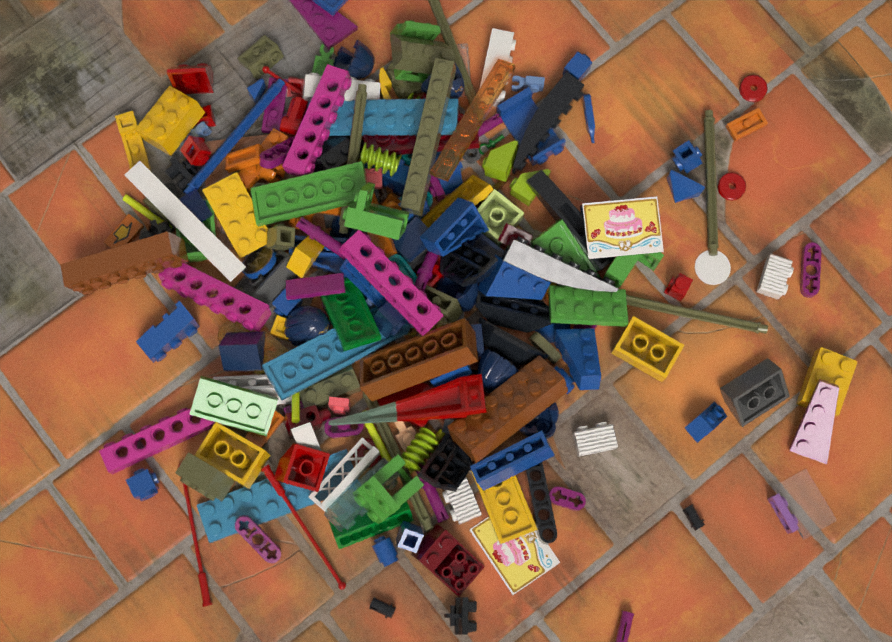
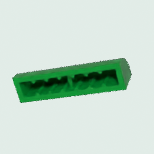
M407 501L395 513L379 524L373 522L368 517V511L364 507L328 520L339 549L399 527L402 521H414Z

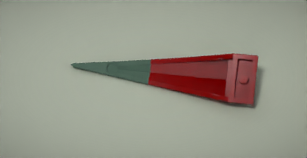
M482 374L460 377L411 397L330 420L328 423L329 425L465 418L467 415L487 413Z

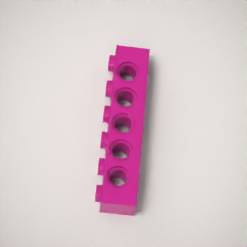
M327 64L282 165L286 173L299 177L314 172L315 161L322 154V145L329 138V129L337 119L339 107H342L346 90H349L351 87L352 79L348 71ZM338 87L335 91H330L331 88ZM325 104H330L329 107L322 108ZM317 121H323L321 124L315 125ZM311 137H316L314 141L308 142ZM308 154L305 159H300L302 155Z
M358 230L338 250L422 336L444 316L441 313V309L436 304H432L422 290L417 289L411 278L404 275L399 270L398 265L390 261L385 256L384 251L371 242L370 237L366 233ZM360 250H365L368 256H363ZM374 264H379L382 271L377 270ZM389 278L394 279L396 285H392L389 282ZM403 292L409 294L410 300L404 298ZM417 306L424 310V314L418 312Z
M185 263L178 268H166L164 272L158 274L161 285L166 289H173L182 297H189L200 306L205 305L216 314L221 313L232 322L237 321L250 331L260 332L271 316L268 304Z
M183 408L177 411V415L171 418L166 416L160 419L159 423L154 426L146 425L140 429L141 432L134 435L129 433L123 436L122 440L117 443L113 441L103 446L104 449L99 450L107 471L113 475L210 430L215 422L201 418L198 423H193V415H189L191 408ZM182 422V430L175 432L174 425ZM164 431V438L156 440L157 432ZM141 439H145L146 446L138 449V442ZM126 447L128 449L127 455L120 457L119 451Z

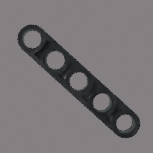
M541 462L525 470L524 473L539 541L543 544H551L557 538V528L543 463ZM532 471L538 472L540 480L533 481L530 478V473ZM537 490L544 493V500H536L534 492ZM540 510L548 512L549 517L547 520L539 518L538 513ZM548 529L552 532L553 537L551 540L543 538L542 533L544 530Z

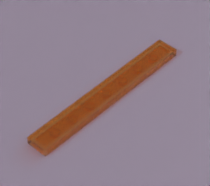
M498 58L430 170V175L447 182L449 181L514 72L515 64Z

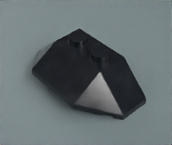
M329 136L322 145L321 156L317 157L313 173L347 165L351 136ZM361 140L358 160L360 159L361 152L364 146L363 140Z
M466 241L461 244V247L440 257V273L462 287L482 282L497 267L498 263L496 257Z
M480 290L478 292L475 306L487 321L493 325L526 333L551 325L549 306L542 300L485 296Z
M479 318L478 324H481L485 350L499 354L500 357L509 361L510 365L518 369L524 368L539 355L546 361L548 354L485 319Z
M446 434L417 476L434 488L456 492L471 469V458L457 445L450 434Z

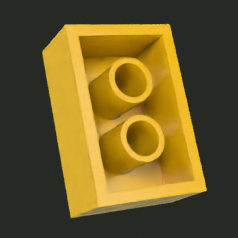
M169 86L135 130L144 141L172 156L205 114V111L196 100Z
M633 316L611 354L663 382L684 345Z
M823 347L817 349L813 354L796 404L807 408L819 379L839 386L835 417L838 416L858 361Z
M215 422L194 456L250 489L271 455L254 443Z

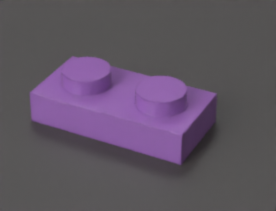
M779 493L768 498L787 534L798 530V520L794 514L789 512L786 499L780 496Z

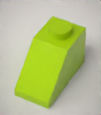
M514 140L490 151L489 156L484 158L482 164L485 176L504 182L507 181L519 149L518 141Z
M549 169L542 170L548 177L550 176L551 171ZM539 171L522 173L519 178L515 177L509 186L511 187L510 195L525 205L530 206L536 195L526 181Z

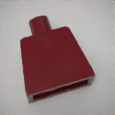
M313 405L300 409V421L298 423L292 422V412L285 415L283 422L289 438L293 439L294 436L291 429L310 422L314 431L318 430L322 425V421L331 419V414L328 407L318 410L317 406Z

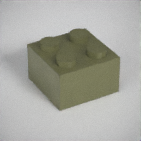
M189 452L175 472L182 477L180 479L182 483L212 501L215 498L223 501L235 482L218 469Z

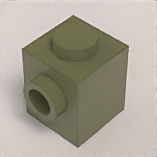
M275 224L274 227L268 229L267 248L285 251L294 247L295 228L287 227L285 224Z

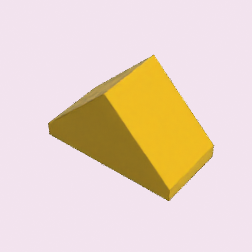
M309 235L295 248L286 268L301 278L304 277L325 247L316 240L310 239Z

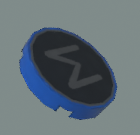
M267 245L250 253L243 261L246 268L242 272L249 279L258 278L257 275L268 273L276 263V251L267 248Z

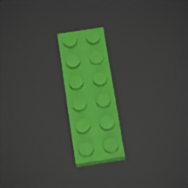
M362 161L251 188L256 225L258 227L352 204L356 192L360 191V188L367 183L364 163Z

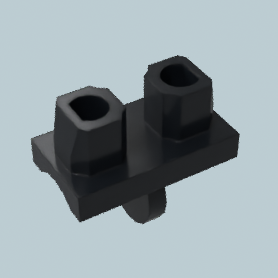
M172 157L170 159L171 164L167 167L165 173L172 180L181 174L183 178L176 184L184 191L188 187L187 184L194 178L191 173L194 176L198 173L196 170L198 166L191 165L185 159L183 164L186 167L184 168L175 157Z
M152 220L149 223L148 231H143L139 236V240L167 231L171 233V228L167 221L157 224L156 220Z
M456 597L455 606L450 605V614H444V618H450V626H455V635H468L470 632L477 631L476 620H468V612H476L477 601L468 600V597Z

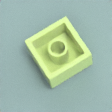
M495 189L477 209L489 231L481 233L498 246L502 244V242L498 241V238L505 224L508 223L517 227L524 216L522 210Z

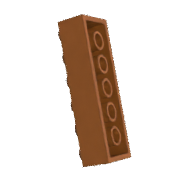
M167 231L60 264L64 287L78 291L83 295L94 293V290L109 289L111 285L116 283L125 284L133 278H145L146 274L162 273L164 269L169 267H181L183 263L189 261L184 239Z
M466 318L429 331L423 336L419 335L360 359V389L371 401L478 362L476 332Z
M539 355L485 397L487 413L467 415V417L458 418L447 427L452 439L475 463H478L566 394L568 389L565 378Z

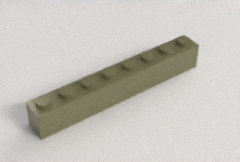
M435 58L400 206L402 211L410 212V214L419 216L423 214L456 73L454 61Z

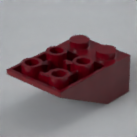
M438 524L421 541L417 553H411L419 563L458 597L461 596L485 567L446 529Z

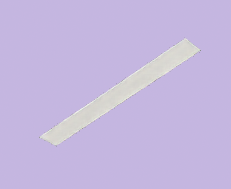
M141 161L125 174L230 282L246 268Z

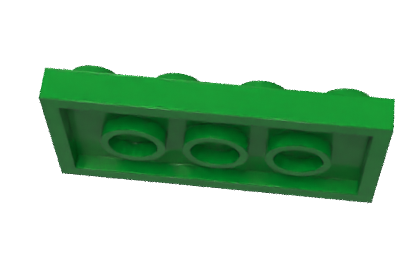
M345 278V293L320 296L343 351L381 340V334L362 292L348 278Z

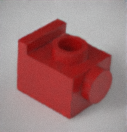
M189 135L180 151L191 165L203 166L210 159L209 156L212 152L205 144L204 138Z
M681 273L677 277L672 276L664 293L681 302L690 288L693 279Z

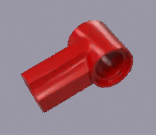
M292 97L287 115H284L281 120L280 132L296 136L306 113L308 101L300 97Z

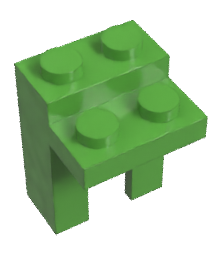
M410 20L397 24L390 32V35L398 34L435 40L440 34V26ZM394 69L395 79L423 83L430 75L424 73L411 75L406 74L412 73L411 71Z
M367 182L360 188V191L356 192L354 202L349 204L348 208H345L343 213L344 226L399 240L406 231L410 212L372 203L375 184Z
M657 252L617 256L604 277L614 280V284L619 289L637 261L654 271L664 254Z
M399 454L352 493L355 496L354 500L361 507L363 506L368 511V517L378 524L395 513L404 502L424 486L417 476L411 479L404 471L402 466L406 463ZM395 472H398L406 484L391 496L382 484Z

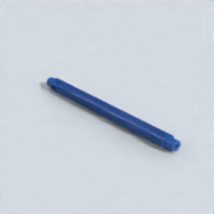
M278 79L271 85L190 183L187 184L188 187L183 191L187 196L190 197L194 192H197L204 181L282 91L281 88L285 85L283 80Z

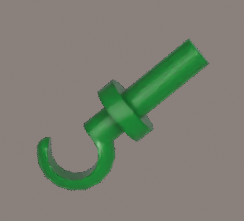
M501 134L494 140H488V144L482 143L479 146L480 148L482 146H486L488 149L491 147L495 148V144L504 139V136ZM478 148L479 153L484 155L485 153L481 152L480 148Z

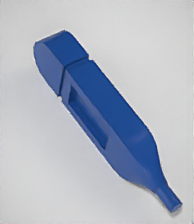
M584 94L582 101L586 128L591 137V142L595 143V121L591 95Z

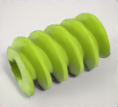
M365 142L359 160L364 165L367 163L368 169L375 165L376 172L382 168V174L390 170V176L392 177L397 171L402 154L398 158H396V152L389 156V150L387 149L382 154L381 147L374 151V145L371 144L367 149Z
M420 427L419 433L415 435V439L411 440V445L407 446V452L402 454L406 468L420 472L422 469L418 465L424 466L426 463L423 458H430L427 451L434 453L435 450L431 446L438 447L439 444L436 441V435L432 431Z

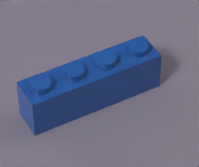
M540 431L470 466L477 484L483 490H486L555 456L547 437L543 431Z

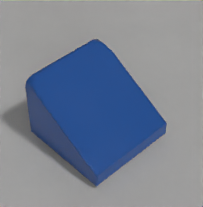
M263 79L247 87L248 94L255 105L261 99L266 89Z

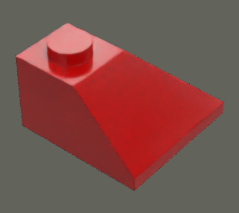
M293 443L280 458L274 479L319 492L330 453Z

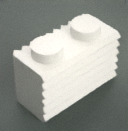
M770 253L766 259L756 292L775 299H779L782 295L785 296L789 286L786 284L787 278L791 277L794 267H791L793 261Z
M607 422L595 424V428L588 429V426L576 428L577 431L573 432L572 435L577 456L580 457L616 449L618 444L613 424L607 425Z
M466 477L456 492L449 490L442 492L445 502H450L453 509L450 510L453 521H458L459 525L482 515Z

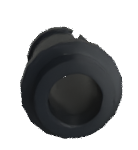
M693 504L682 510L692 525L690 527L695 531L705 525L703 522L705 520L701 519Z
M374 597L369 609L385 615L387 619L388 617H393L396 607L393 606V603L388 604Z

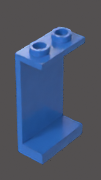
M529 87L499 104L496 111L515 141H518L519 146L533 115L538 109L532 100L533 92ZM551 129L547 141L544 144L541 142L537 146L539 148L537 153L533 157L529 156L528 160L532 166L537 163L539 165L543 164L548 160L549 156L552 154L558 155L564 150L566 140L564 138L560 140L554 130Z

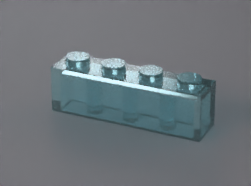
M384 457L326 509L324 516L340 532L344 528L349 530L356 523L354 519L357 516L363 517L368 512L363 506L361 507L354 500L355 496L352 493L388 463ZM395 472L382 486L386 490L389 489L391 491L399 483L397 481L400 476L399 473Z

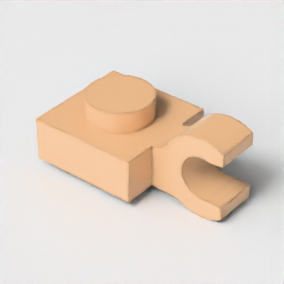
M403 421L393 422L399 431L395 438L403 451L407 452L406 448L411 445V440L415 439L416 432L412 426L406 428Z

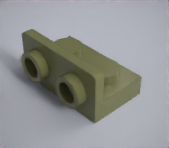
M264 35L237 59L258 80L265 74L262 71L264 66H268L269 69L272 68L284 55L278 45Z
M393 62L390 63L385 71L399 99H407L411 93L416 95L423 92L421 90L423 83L395 79ZM417 72L406 73L411 75H418Z

